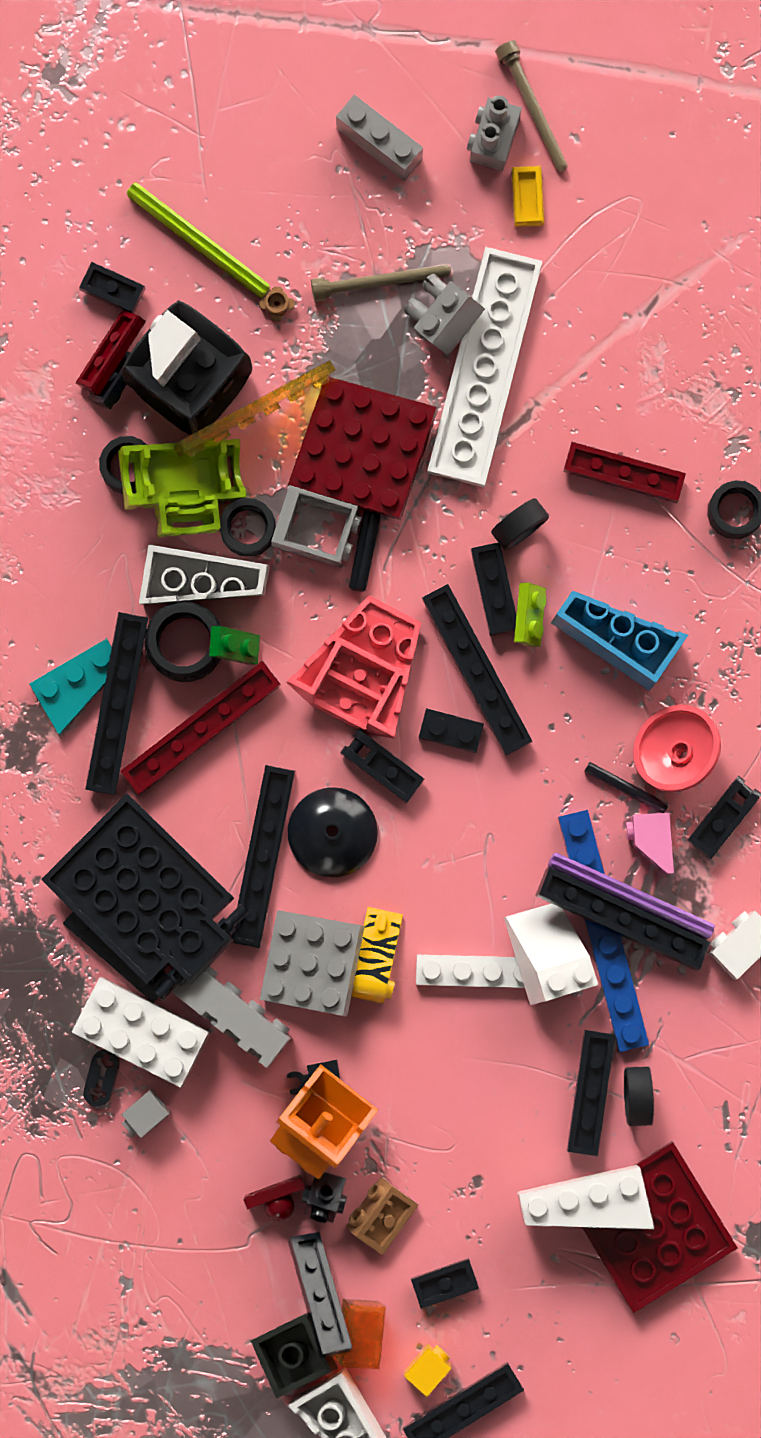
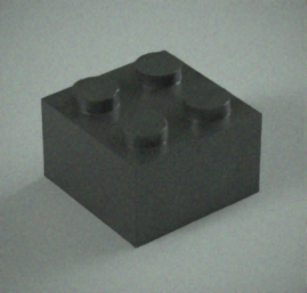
M308 1313L250 1340L276 1399L338 1369L333 1356L320 1358Z

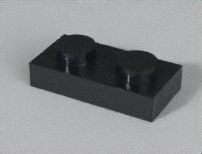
M91 262L79 286L80 291L133 314L146 289L145 285L94 262Z
M126 352L100 394L97 395L91 392L87 398L95 404L111 410L113 405L119 401L121 393L127 385L122 375V367L130 352Z
M426 708L418 738L476 753L484 723Z
M469 1258L411 1278L421 1309L479 1289Z

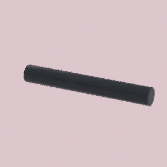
M590 761L584 771L660 813H665L669 806L667 802Z

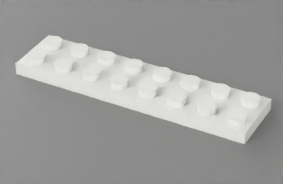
M485 247L472 297L485 310L461 339L427 473L485 487L542 261Z

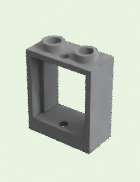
M289 485L271 540L272 547L340 568L342 560L348 561L353 544L348 543L351 532L357 534L362 516L357 515L358 506ZM299 502L348 516L335 555L287 541Z

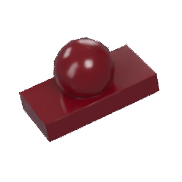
M297 1175L248 1193L243 1200L246 1209L265 1203V1212L269 1218L278 1222L285 1221L291 1217L295 1208L294 1200L289 1194L304 1189L306 1185L303 1177Z

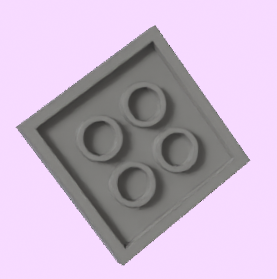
M277 910L260 1000L347 1017L365 926Z

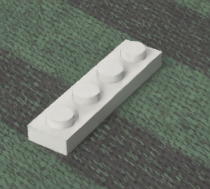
M417 954L416 985L525 988L516 957Z

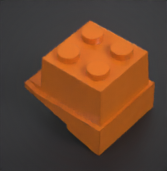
M320 1064L276 1121L280 1126L270 1139V1142L281 1153L288 1155L297 1162L305 1172L319 1179L330 1165L334 1168L338 1166L379 1109Z

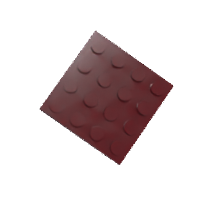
M325 376L288 486L291 485L358 506V508L401 520L438 412L437 407Z
M672 1141L634 1164L641 1169L654 1229L582 1227L633 1313L738 1249Z

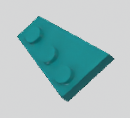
M107 638L29 683L60 736L74 718L85 709V706L97 692H100L104 687L112 647Z

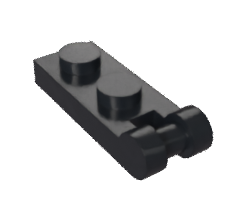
M357 729L353 735L354 740L348 747L344 746L340 754L407 803L425 778L364 732ZM363 746L371 750L365 759L358 755Z
M739 775L686 840L709 859L713 858L761 797V792L756 788L752 790L744 784L745 780ZM736 793L746 799L742 805L732 799Z

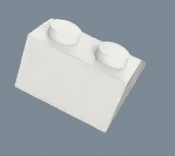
M551 903L504 917L530 1005L598 985L590 956L562 908Z

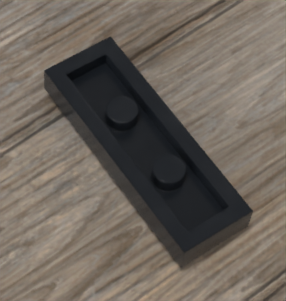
M497 542L471 548L470 551L489 635L494 636L515 631L517 615L500 544Z

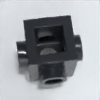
M326 1172L319 1179L314 1177L312 1186L306 1184L301 1202L306 1203L304 1214L316 1222L326 1223L328 1221L333 1223L336 1213H343L347 1196L342 1195L346 1178Z

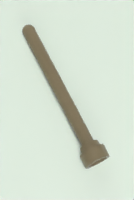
M516 41L506 42L495 50L496 56L500 63H503L505 67H509L556 169L559 172H564L567 169V162L519 63L521 51Z
M445 264L329 282V279L323 280V277L311 279L314 302L326 301V298L331 297V294L425 280L431 274L445 277L450 275L451 267Z

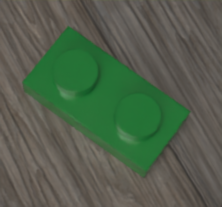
M211 626L209 656L247 665H257L260 635L223 626Z

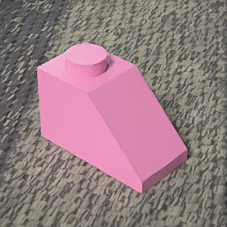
M669 813L632 815L630 822H626L627 840H632V847L664 875L673 874Z

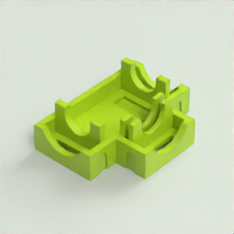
M240 439L122 446L118 451L125 510L144 507V509L154 508L155 518H157L158 537L216 533L221 529L218 503H223L224 501L233 502L246 498V490L240 474ZM227 457H230L234 487H231ZM129 463H133L136 493L134 494L132 493L129 479ZM202 521V526L182 528L172 526V523Z

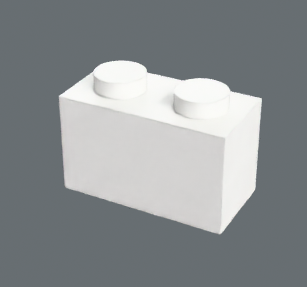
M745 911L742 912L732 922L734 928L727 935L722 932L710 943L713 949L708 954L733 980L738 979L761 957V916L756 911H752L749 914Z

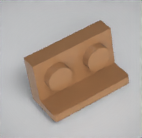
M381 1177L377 1183H374L369 1188L367 1197L359 1208H356L351 1213L346 1227L358 1239L383 1255L418 1207V1204Z

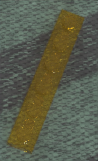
M329 360L179 441L173 448L179 458L187 453L190 458L204 451L206 449L204 444L211 440H214L215 444L230 437L229 431L239 426L240 430H243L256 422L255 416L264 413L267 417L281 409L279 403L287 399L290 403H293L305 396L304 390L312 385L316 390L330 382L328 376L336 371V369Z

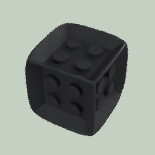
M178 300L167 310L196 331L201 340L163 387L156 381L152 373L148 336L151 330L149 329L129 354L122 367V375L126 384L144 402L181 431L198 439L218 420L242 390L252 373V362L250 356L227 333L196 309Z

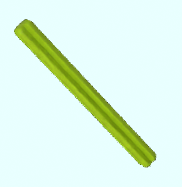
M133 183L127 191L128 198L257 297L263 298L270 290V285L141 185Z

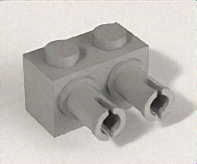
M503 96L488 98L486 106L479 107L475 123L480 125L477 134L471 133L467 145V150L471 151L470 162L504 171L520 120L522 107L509 104L508 100Z
M431 274L427 279L434 286H431L424 280L422 287L436 300L427 308L418 298H411L408 302L415 309L405 304L404 312L417 322L413 327L441 351L449 355L484 312L485 308L452 281L446 285L437 275Z

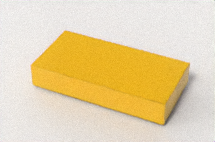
M541 166L512 167L514 227L544 226Z

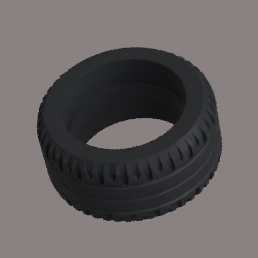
M179 601L164 606L151 618L145 633V649L149 660L163 676L178 682H192L209 675L218 666L221 659L210 657L209 647L208 652L199 662L189 666L174 665L164 658L160 650L159 641L163 630L174 620L193 618L200 621L207 628L211 638V626L221 625L215 615L206 607L194 602Z

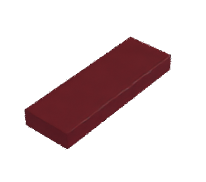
M122 310L78 377L76 384L82 389L99 395L146 321L136 314Z

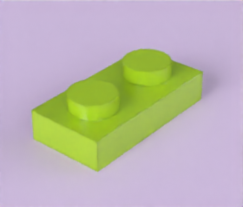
M532 583L519 584L514 642L530 647H541V638L544 632L543 616L546 605V588Z

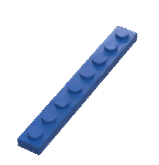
M588 810L558 817L568 858L604 874ZM584 919L618 1051L623 1052L649 1045L621 936Z

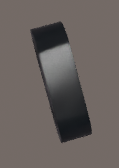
M105 1049L94 1054L84 1087L83 1095L85 1101L94 1107L105 1105L110 1101L120 1066L119 1057ZM105 1054L110 1055L109 1060L114 1062L113 1068L109 1067L106 1069L105 1076H100L102 1065L97 1064L98 1059H102L105 1057ZM99 1079L103 1080L102 1091L106 1092V1096L100 1097L98 1101H94V1095L90 1094V1089L97 1087Z

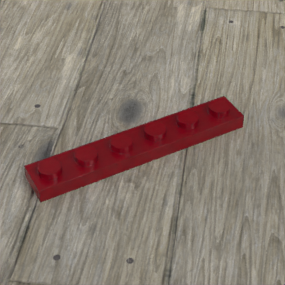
M261 661L120 772L140 796L279 688L281 683L266 664Z

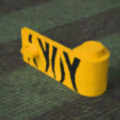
M371 907L367 908L351 997L384 1004L385 998H392L395 982L389 981L403 914Z

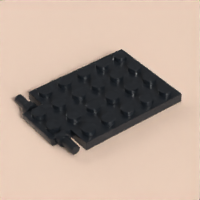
M127 793L41 879L148 986L170 964L173 969L167 974L169 977L155 991L162 1000L178 985L181 987L186 981L192 984L234 941L230 936L236 931L235 926L249 913L240 904L226 919L223 917L216 923L214 919L234 897Z

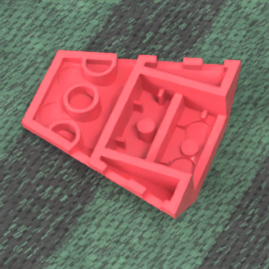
M368 595L336 632L329 636L318 651L311 655L300 670L293 674L287 681V684L311 706L345 724L359 729L366 734L394 738L421 622Z

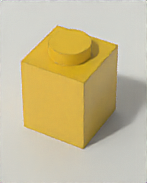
M427 1344L403 1371L404 1377L428 1397L452 1369L451 1364L448 1362L451 1357L438 1345L433 1349Z

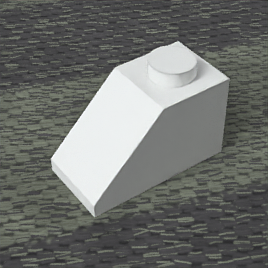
M168 310L163 316L159 315L155 318L150 327L151 331L148 334L153 377L163 387L201 340L196 331Z

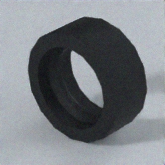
M120 436L111 440L103 448L99 458V470L105 483L113 491L123 494L122 481L113 476L111 461L122 446L147 445L143 440L133 436ZM135 481L130 482L132 493L134 494L136 493Z
M734 480L724 483L714 492L708 503L707 516L710 525L718 534L728 539H742L750 536L761 525V492L756 486L746 481ZM732 493H741L747 496L754 507L751 521L741 527H732L726 524L719 513V505L722 499Z
M255 498L238 499L228 505L220 517V533L223 542L230 551L240 556L252 557L262 554L271 546L276 522L272 511L265 503ZM245 510L255 511L264 519L266 525L265 533L256 543L242 544L232 536L230 530L231 522L239 512Z
M533 498L503 518L492 529L491 534L503 550H509L539 529L549 519V515L539 501Z
M626 1067L624 1070V1102L628 1126L653 1124L654 1096L652 1075L649 1067Z

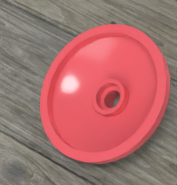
M674 705L661 709L646 720L636 736L633 758L637 771L648 784L662 791L680 792L693 788L710 775L718 762L721 752L720 733L714 721L699 708L689 705ZM683 752H688L685 758L680 759Z

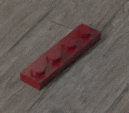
M571 442L563 470L565 473L673 503H678L686 476L684 472L576 442Z

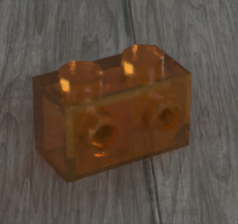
M343 1299L341 1310L352 1349L348 1353L334 1355L336 1361L346 1368L379 1369L386 1307L379 1301Z

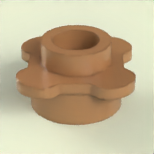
M276 286L266 295V298L260 300L259 305L262 310L269 312L273 321L278 322L282 320L283 315L288 310H293L295 302L292 298L287 297L281 287ZM279 302L280 305L275 306L274 303Z

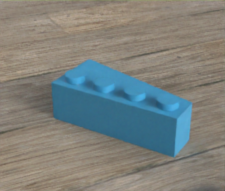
M575 591L571 592L551 624L649 691L688 637L687 634L666 629L664 625L635 617L633 613L609 607V604Z

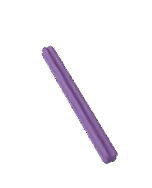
M554 853L549 860L548 867L556 869L701 938L709 939L713 934L715 928L713 923L561 854Z

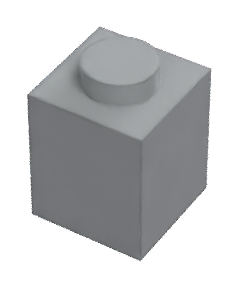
M149 1090L121 1114L125 1119L122 1124L133 1137L138 1134L142 1138L165 1119L171 1111L153 1090Z

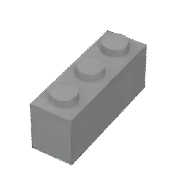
M355 94L336 116V129L405 181L422 161L423 147Z

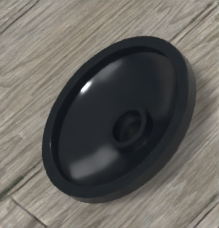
M330 787L308 794L297 804L289 819L288 841L293 855L304 868L319 876L330 878L343 877L357 871L369 860L377 842V822L373 811L360 796L346 789ZM331 825L338 828V833L334 837L326 833L327 828Z

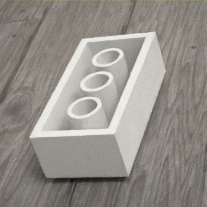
M99 977L72 1030V1033L180 1088L184 1086L211 1033L104 977Z

